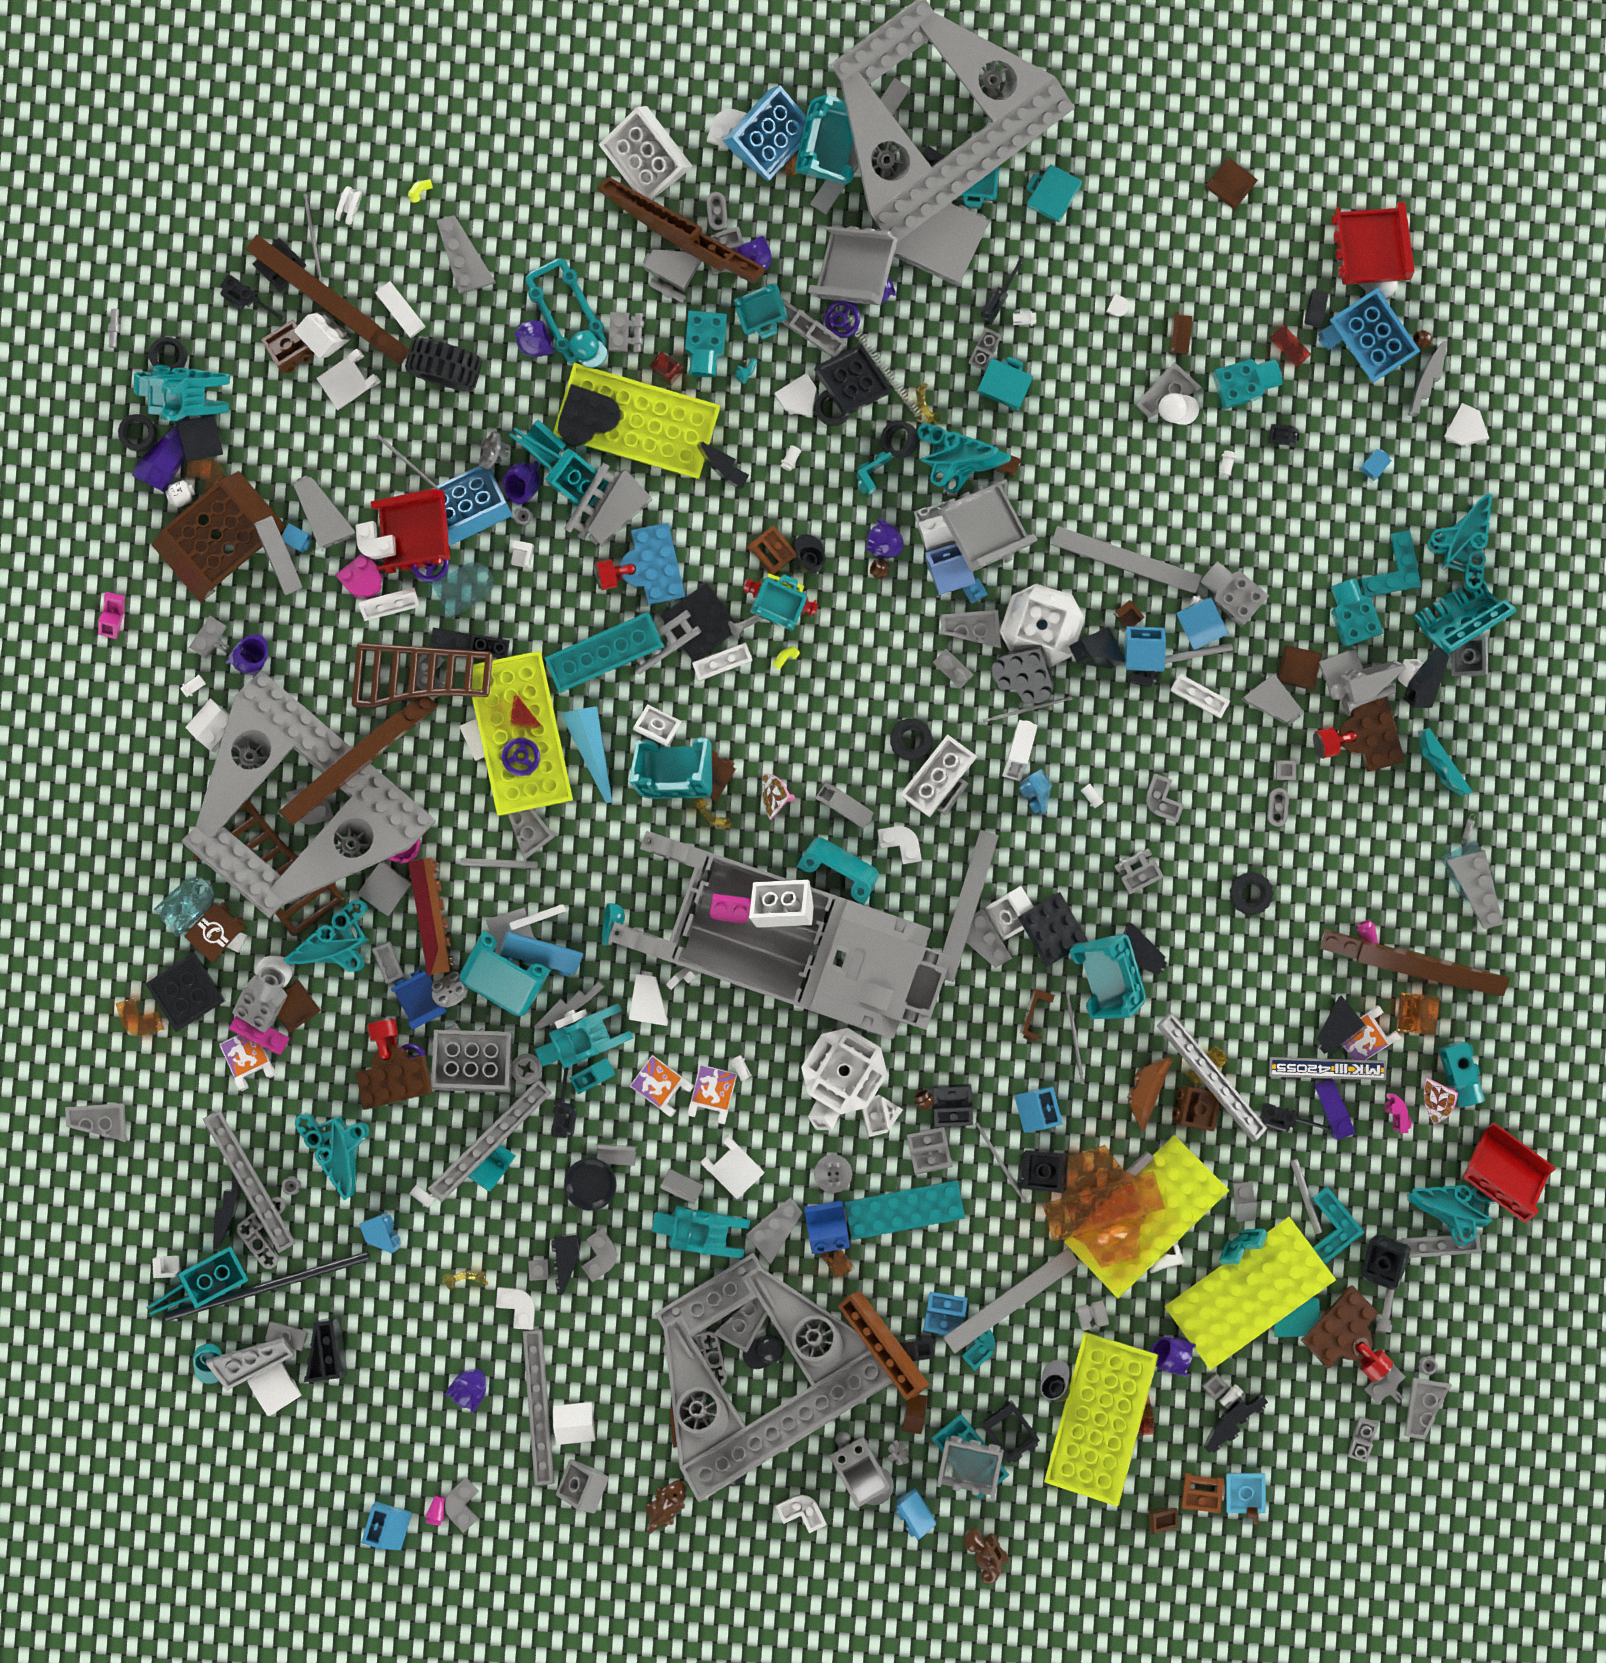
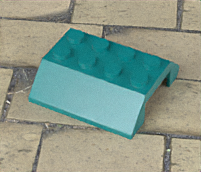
M1473 578L1471 581L1473 583L1472 585L1475 586L1476 583L1474 582ZM1484 579L1478 591L1470 592L1472 595L1470 599L1458 587L1455 589V592L1452 591L1439 599V602H1434L1433 606L1439 614V618L1435 619L1431 610L1427 607L1423 609V612L1419 611L1414 615V619L1425 636L1447 655L1516 612V608L1506 599L1500 602L1489 592Z

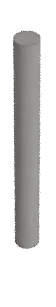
M1232 643L1168 655L1165 656V664L1231 651L1233 646Z
M461 858V866L538 869V861Z
M1293 1159L1290 1162L1314 1233L1319 1234L1322 1232L1304 1176L1298 1159Z

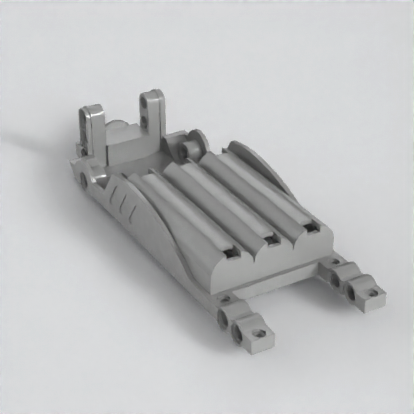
M646 831L640 849L694 867L670 941L614 922L608 941L892 1039L895 1037L900 1021L927 1030L952 958L950 955L925 947L931 928L812 887L811 893L814 906L812 925L756 927L749 916L748 920L744 923L714 920L710 917V903L713 894L751 899L753 882L792 880ZM705 870L712 872L709 882L702 881ZM694 902L701 904L697 915L691 914ZM826 911L831 913L827 924L823 922ZM682 936L689 937L686 948L679 946ZM815 944L820 945L817 955H811ZM837 950L846 953L842 968L832 965ZM804 977L808 978L805 989L800 988Z

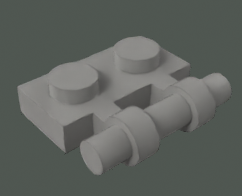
M610 312L609 351L628 352V345H634L633 352H641V345H643L642 328H644L642 313H635V320L630 321V313ZM629 328H634L633 338H629Z
M1149 848L1144 851H1137L1136 855L1128 859L1124 858L1114 866L1117 872L1126 871L1127 874L1120 878L1129 895L1164 877L1155 860L1150 863L1147 862L1146 858L1152 855ZM1140 862L1142 867L1132 871L1130 866Z

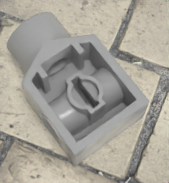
M1218 561L1200 581L1214 593L1213 601L1216 606L1240 627L1245 625L1269 597L1266 592L1241 571L1232 574Z
M274 967L262 968L258 976L254 975L245 985L232 1013L265 1033L276 1021L287 997V994L282 989L285 983L283 973Z

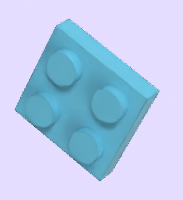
M1226 1473V1513H1247V1507H1258V1513H1266L1265 1473Z

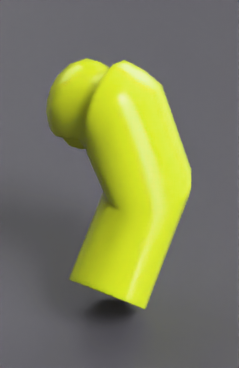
M431 179L414 183L408 192L411 202L420 201L419 195L422 191L433 189Z
M794 646L782 650L773 662V665L781 669L787 658L796 659L800 651L796 650Z

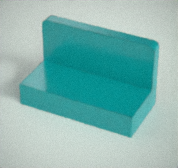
M539 420L533 423L530 431L526 434L558 455H561L566 447V444ZM524 438L520 439L549 465L556 460Z

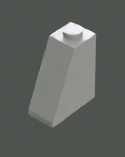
M655 249L652 250L651 254L647 253L643 260L645 271L683 292L686 291L702 262L688 252Z
M1275 674L1241 698L1243 702L1282 723L1288 721L1293 723L1300 717L1298 713L1302 711Z
M826 782L815 798L863 829L869 825L874 812L846 793Z

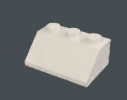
M809 880L753 882L749 918L756 927L812 925L814 906Z

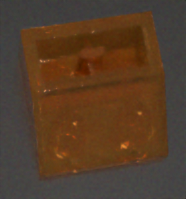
M1400 992L1396 1031L1436 1035L1440 997Z

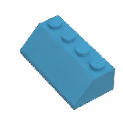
M509 931L505 933L500 954L504 955L503 958L514 961L517 958L522 960V964L528 966L534 963L540 964L548 968L550 972L553 968L560 970L559 974L570 977V974H576L583 957V953L580 951Z

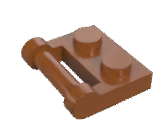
M774 525L747 547L750 552L753 551L767 568V573L775 575L797 556L796 552ZM761 543L779 562L774 566L758 547Z
M1185 1473L1181 1508L1220 1513L1224 1477L1209 1478ZM1195 1483L1216 1486V1492L1190 1489V1485Z

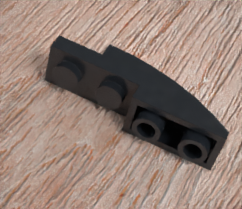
M433 627L429 647L492 652L493 658L502 659L508 656L510 640Z
M1259 1394L1246 1404L1241 1398L1238 1399L1220 1416L1211 1429L1204 1445L1208 1453L1218 1451L1222 1448L1224 1442L1227 1440L1230 1442L1237 1438V1433L1240 1432L1237 1424L1245 1423L1250 1419L1249 1416L1254 1412L1259 1413L1266 1408L1265 1405L1268 1402L1262 1394Z

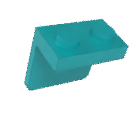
M882 452L875 457L874 462L870 464L866 462L858 467L859 470L857 471L856 478L859 484L857 485L862 494L866 493L869 497L875 493L876 486L869 474L891 461L892 454L890 452L887 454Z
M499 1145L468 1178L487 1191H491L516 1155Z

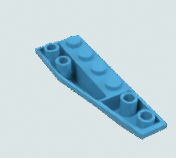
M1040 769L1019 783L1021 785L1019 787L1020 792L1024 797L1028 796L1031 801L1029 804L1034 813L1038 812L1039 815L1046 812L1052 786L1043 770Z

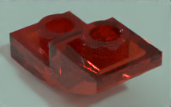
M1284 324L1269 337L1296 367L1311 355Z

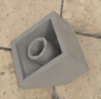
M570 1459L555 1495L579 1511L595 1513L609 1477L595 1468Z

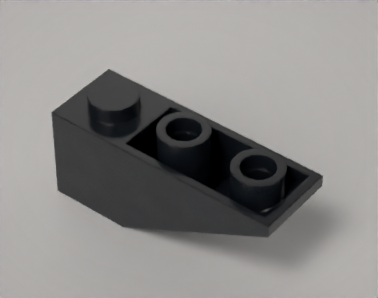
M1436 648L1408 683L1403 699L1413 708L1433 707L1449 660V656L1440 648Z
M579 1233L555 1235L554 1240H551L552 1252H556V1260H553L554 1271H558V1279H555L556 1290H560V1295L565 1293L581 1252Z
M931 1336L898 1341L912 1361L935 1358Z

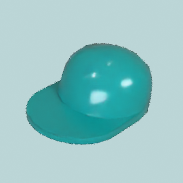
M585 330L579 331L570 340L572 354L585 367L595 368L605 362L608 355L607 349L593 333Z
M608 903L605 908L602 929V942L604 946H607L609 943L608 940L614 922L622 925L624 923V910L618 904Z
M214 1344L199 1346L193 1355L195 1375L199 1381L207 1384L219 1381L206 1365V1359L222 1355L220 1348Z

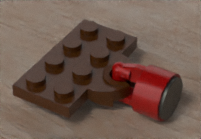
M1388 696L1353 709L1351 711L1352 717L1340 725L1339 733L1333 727L1315 731L1313 734L1315 751L1322 759L1339 755L1340 747H1343L1348 753L1363 755L1367 772L1405 762Z
M385 1018L369 1022L367 1028L370 1042H376L378 1050L374 1053L372 1068L356 1072L362 1109L369 1110L432 1094L426 1056L421 1055L409 1059L406 1050L397 1046L396 1037L399 1034L396 1020Z
M1353 1285L1344 1291L1301 1339L1326 1368H1331L1340 1356L1350 1361L1358 1360L1362 1364L1360 1369L1372 1382L1382 1380L1393 1368V1361L1381 1349L1374 1353L1371 1350L1372 1337L1367 1326L1379 1313Z

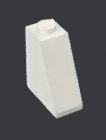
M1019 720L1002 776L1021 781L1028 764L1038 725L1030 721Z
M641 971V974H636L629 1020L667 1026L668 1018L657 977L652 976L653 972Z

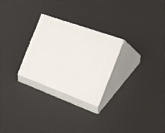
M647 704L633 730L665 747H669L682 721Z
M592 1402L553 1406V1429L557 1445L595 1441Z

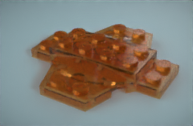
M1106 1145L1068 1156L1067 1189L1063 1192L1061 1199L1042 1204L1053 1242L1074 1237L1078 1241L1085 1243L1101 1268L1139 1258L1141 1225L1149 1213L1165 1209L1154 1171L1137 1176L1124 1171Z

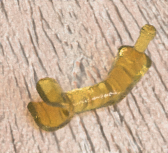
M924 383L923 386H917L915 389L917 404L926 416L927 423L935 426L941 419V416L936 412L932 413L928 409L925 401V388H927L928 384Z
M698 798L695 801L696 808L710 824L723 829L731 828L732 822L729 818L715 817L710 814L706 809L708 804L703 798Z
M466 1270L453 1276L446 1274L442 1279L443 1284L447 1283L448 1289H453L455 1282L462 1279L482 1281L484 1285H488V1281L484 1279L485 1273L480 1271Z

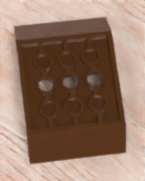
M237 471L220 480L164 527L151 545L198 601L202 603L215 592L214 588L263 547L254 523L272 516L281 535L285 531L286 525L241 472ZM203 515L209 517V522L206 525H201L199 522L200 517ZM218 529L222 535L220 539L214 540L212 532ZM227 544H232L234 547V551L231 554H225L224 547Z

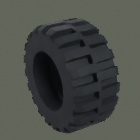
M415 338L411 342L405 368L409 374L424 381L455 390L472 391L477 385L482 360L479 356L466 349L427 338Z

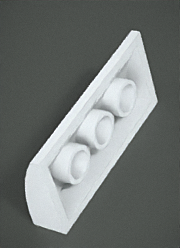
M947 734L900 795L930 817L977 756Z

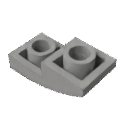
M985 327L968 363L986 371L1002 335Z
M1359 1416L1351 1440L1348 1457L1367 1463L1373 1447L1372 1442L1379 1426L1378 1422Z

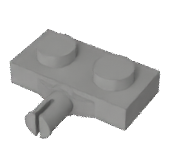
M209 616L189 648L204 658H207L216 647L226 653L228 650L225 648L229 649V645L222 642L221 638L227 626Z
M1393 1364V1368L1387 1376L1378 1382L1371 1381L1364 1390L1378 1404L1389 1395L1399 1403L1404 1397L1396 1388L1405 1376Z

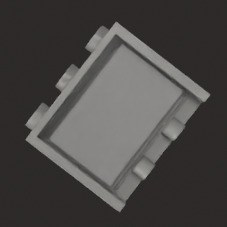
M958 1436L947 1437L937 1487H941L943 1484L953 1487L952 1489L956 1491L965 1489L972 1491L974 1495H979V1493L991 1495L990 1499H994L1004 1450L994 1444L984 1446L976 1440L966 1442L962 1441V1438Z

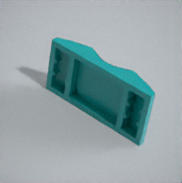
M1426 728L1419 731L1418 741L1422 755L1429 759L1431 765L1440 776L1441 783L1459 796L1472 793L1473 791L1431 729Z
M962 1414L931 1437L942 1453L944 1452L947 1437L951 1438V1436L961 1437L962 1441L966 1442L976 1440L981 1442V1445L987 1446ZM950 1446L948 1460L964 1480L992 1486L997 1463L996 1456ZM1002 1464L997 1485L1009 1476V1473ZM979 1493V1495H976V1496L980 1499V1498H982L985 1494Z

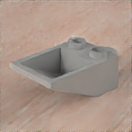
M1393 660L1358 671L1356 669L1347 670L1344 675H1340L1342 685L1336 684L1332 686L1330 695L1336 700L1345 697L1354 703L1374 698L1399 676L1406 667L1404 664Z
M844 1431L839 1432L835 1437V1441L838 1446L843 1448L829 1457L856 1507L859 1508L890 1490L891 1487L867 1440L861 1437L850 1444V1435ZM862 1447V1452L857 1454L856 1449ZM845 1457V1462L839 1463V1459Z

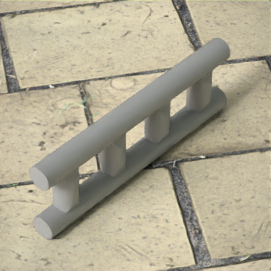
M602 463L564 528L570 533L573 528L580 531L577 537L582 540L586 538L590 525L621 476V473L618 471L614 475L607 472L610 466ZM602 478L609 481L604 492L597 488ZM592 495L600 498L594 508L587 505ZM583 511L590 515L584 525L578 522Z
M688 610L657 630L660 637L665 634L670 645L663 650L655 651V655L647 661L644 657L637 659L639 666L635 670L639 675L701 633L698 626L692 629L686 620L691 617ZM681 624L686 634L676 639L671 630Z

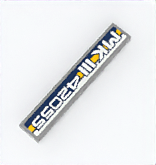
M1269 1057V1076L1386 1080V1061Z

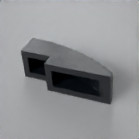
M698 442L697 447L709 466L729 484L738 489H743L749 474L733 466L736 459L704 442Z

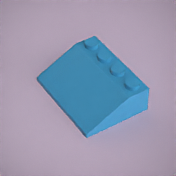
M779 85L769 89L722 141L735 156L764 179L770 181L799 149L806 116Z
M1378 288L1330 319V322L1372 383L1392 372L1420 352Z
M477 466L437 485L445 493L449 546L513 516L491 468L485 469Z

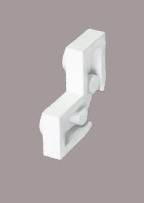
M726 109L719 112L713 119L707 142L725 148L726 144L722 140L747 113L735 109Z
M374 521L356 524L357 546L362 554L371 559L396 555V543L393 535L377 538V526Z
M903 826L877 830L880 849L900 846L902 864L922 861L919 842L912 830Z
M498 1287L496 1307L515 1309L514 1328L533 1330L535 1303L529 1294L521 1289Z
M796 1495L775 1505L783 1524L801 1516L809 1533L827 1525L818 1504L809 1496Z

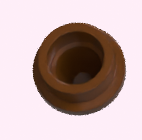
M1426 330L1416 331L1413 335V341L1419 349H1424L1432 343V336Z
M874 560L872 562L870 574L874 578H884L888 575L889 566L884 560Z
M922 1090L914 1096L915 1105L920 1109H929L933 1105V1096L927 1090Z

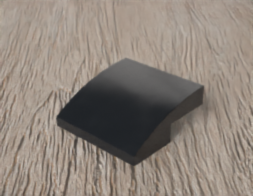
M280 238L272 244L273 247L303 269L307 266ZM258 259L252 263L279 292L288 284L285 279Z
M214 415L176 422L184 461L223 455Z
M971 1084L933 1086L935 1127L973 1125Z

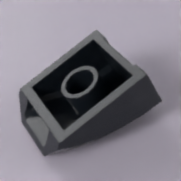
M1025 1150L1021 1156L1019 1178L1022 1189L1056 1193L1065 1192L1068 1185L1069 1155L1067 1153Z
M1375 1235L1369 1240L1361 1275L1368 1281L1390 1290L1398 1289L1411 1248L1407 1244L1388 1238L1385 1235Z

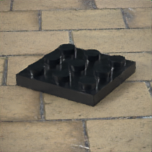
M862 344L814 368V371L844 417L892 392Z
M707 582L660 615L665 624H667L684 611H689L691 617L686 620L691 628L694 629L698 626L701 630L700 634L682 645L693 662H696L733 634L728 622L736 623ZM681 624L671 630L676 639L686 634Z
M1061 892L1056 893L1018 916L1019 921L1046 967L1070 954V949L1074 945L1089 942Z
M192 953L145 983L175 1032L180 1031L226 1001L196 953Z

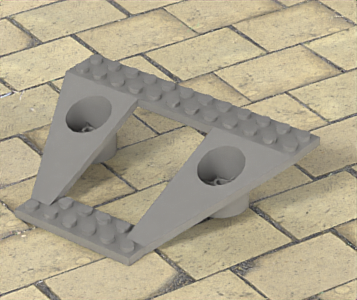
M915 0L830 64L841 82L869 214L878 228L891 231V235L898 239L897 242L1075 109L1055 76L935 13L927 0ZM928 40L934 45L991 121L990 124L932 167L870 87L872 82ZM992 61L991 70H987L984 65ZM996 62L1003 67L1000 71L995 70ZM1004 71L1006 74V81L1001 80L1000 74H1002ZM1001 82L1005 83L1002 91L998 88ZM983 87L987 88L986 94L981 90ZM991 89H995L998 95L990 98ZM885 142V148L881 151L878 145ZM890 142L897 147L892 152L888 150ZM898 151L900 153V161L895 160L894 154ZM871 158H873V162L875 163V165H873V166H872ZM894 162L899 163L896 171L892 168ZM878 166L881 168L880 176L874 171ZM885 169H889L892 175L883 178Z
M261 670L235 695L196 827L182 839V843L268 918H271L284 904L410 849L436 820L375 767L369 764L340 788L350 799L284 874L280 876L223 826L292 749L296 750L321 773H324L352 748ZM246 746V749L241 750L238 747ZM249 746L256 748V750L249 749ZM234 750L239 754V757H232L231 752ZM260 751L264 757H258L257 753ZM257 762H266L262 766L257 764ZM347 833V837L343 838L339 834ZM351 834H355V835H357L358 837H357V838L352 837ZM334 838L338 839L341 844H334ZM361 838L365 844H360L358 840ZM359 849H367V852L362 854L359 852Z
M754 1253L655 1313L664 1329L679 1467L698 1502L703 1501L893 1383L853 1328L764 1270ZM755 1297H758L810 1382L811 1387L746 1426L692 1336ZM819 1325L817 1330L811 1329V1327ZM823 1325L831 1328L824 1334L821 1332ZM833 1333V1342L827 1341L826 1337ZM802 1339H806L808 1343L802 1347ZM826 1344L831 1345L830 1350L825 1353L823 1348H825ZM809 1347L812 1349L810 1357L806 1356L803 1352ZM816 1351H822V1356L814 1357ZM703 1396L701 1402L695 1400L696 1398ZM707 1397L714 1398V1402L709 1405L705 1404ZM717 1405V1414L711 1413V1408ZM687 1410H688V1411L690 1412V1414H691V1416L688 1417V1418H687ZM710 1416L715 1417L714 1421L709 1425L707 1420ZM694 1419L696 1423L694 1429H691L688 1422ZM705 1422L707 1427L699 1430V1424Z

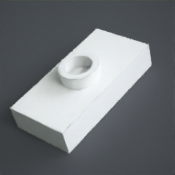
M584 1009L575 1013L574 1010L564 1013L565 1018L555 1021L557 1029L587 1017V1011Z

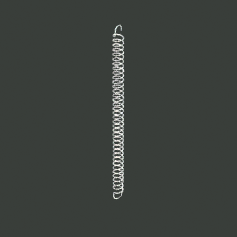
M856 331L854 336H857V339H859V342H861L862 344L863 341L867 338L860 341L862 337L858 338L860 334L856 335V333L858 332Z

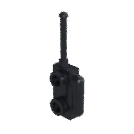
M1017 261V265L1003 288L998 287L992 292L989 301L981 312V317L985 322L991 325L1008 297V287L1020 265H1022L1021 261Z
M228 274L220 285L222 288L221 296L239 309H243L245 306L250 307L254 302L278 317L279 320L283 319V315L278 314L257 298V291L254 289L252 291L250 286H245L232 275ZM231 291L239 295L241 298L238 299L237 297L232 295Z
M568 1067L563 1069L561 1098H559V1102L556 1101V1104L554 1103L553 1105L555 1107V1111L552 1113L554 1119L551 1136L567 1138V1135H573L575 1130L577 1109L571 1107L572 1103H565L564 1099ZM566 1114H569L568 1125L565 1127Z
M1269 1103L1263 1104L1259 1117L1262 1118V1123L1266 1127L1285 1133L1290 1130V1127L1294 1128L1295 1122H1302L1325 1129L1326 1131L1330 1130L1329 1126L1300 1118L1295 1110L1289 1111V1108L1285 1107V1109ZM1271 1118L1282 1120L1283 1124L1272 1121Z

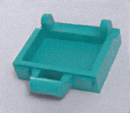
M1050 164L1044 176L1033 174L1028 182L1026 189L1032 194L1027 202L1028 207L1059 223L1075 195L1079 192L1082 181ZM1038 180H1040V183L1038 184L1037 188L1034 190L1035 185L1037 184Z
M999 166L957 197L959 199L963 198L965 207L980 209L984 200L996 201ZM967 199H977L980 201H968Z
M776 283L768 284L761 289L733 300L744 334L748 336L755 332L762 339L777 334V323L789 318ZM772 325V328L762 331V329Z
M1009 356L1002 363L991 358L976 393L980 394L979 396H985L1010 407L1011 410L1019 411L1033 376L1022 371L1023 362Z
M783 574L777 582L767 577L763 579L750 613L793 631L808 596L801 591L797 592L798 580ZM782 582L793 586L792 589L781 585Z
M1312 1297L1274 1324V1337L1305 1336L1320 1319L1319 1298Z

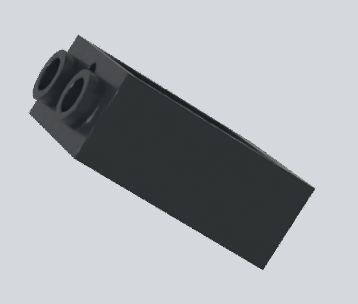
M1012 1400L980 1422L994 1444L1004 1450L1003 1456L1008 1463L1011 1461L1013 1463L1017 1462L1023 1457L1022 1453L1027 1450L1029 1452L1038 1446L1040 1441ZM1014 1412L1031 1437L1008 1453L991 1428Z

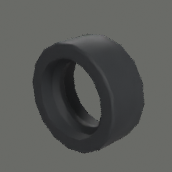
M1312 289L1305 313L1304 323L1306 325L1321 326L1326 311L1328 291Z
M161 337L152 343L149 349V360L152 366L161 365L157 359L158 350L164 345H172L177 348L179 359L175 365L170 366V371L174 368L185 367L187 352L177 339Z
M827 390L823 391L816 401V414L819 420L829 426H839L845 423L850 414L845 417L842 414L838 418H830L824 414L822 409L823 402L828 397H831Z
M133 414L125 417L119 424L118 437L121 443L131 451L142 452L152 447L155 443L157 432L153 422L143 415ZM134 422H141L148 428V437L141 444L131 443L126 435L127 428Z
M901 420L892 421L883 429L880 443L886 453L890 452L896 458H906L916 450L919 436L913 425ZM903 428L907 431L908 440L903 449L897 451L892 447V437L898 429Z

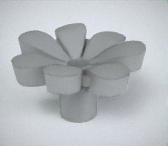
M895 1440L888 1447V1451L891 1453L888 1455L890 1462L896 1461L897 1465L909 1463L907 1458L909 1452L904 1451L906 1448L905 1444H899L898 1440Z

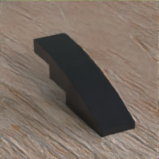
M233 1172L232 1188L225 1190L223 1193V1208L215 1210L213 1249L221 1247L237 1211L242 1188Z

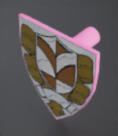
M763 773V803L769 819L772 820L786 802L795 801V796L788 793L784 783L778 777Z
M1426 1077L1424 1085L1425 1106L1433 1124L1445 1120L1452 1113L1458 1093Z

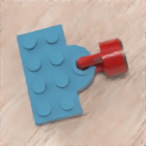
M668 523L631 530L634 550L629 551L623 557L619 566L614 567L612 559L595 562V578L601 591L618 587L617 581L625 580L630 586L644 588L647 606L685 598Z

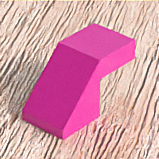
M110 592L105 593L103 612L98 620V635L117 639L125 611V596Z

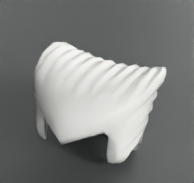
M282 956L264 957L257 963L254 970L256 975L264 967H274L280 970L285 976L283 987L289 983L293 973L291 965L287 964L283 960L285 957Z
M1177 1243L1150 1267V1273L1186 1263Z

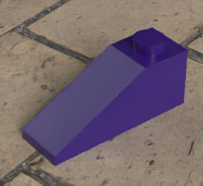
M1329 1078L1315 1083L1314 1087L1333 1139L1339 1140L1355 1134L1350 1117L1334 1080Z

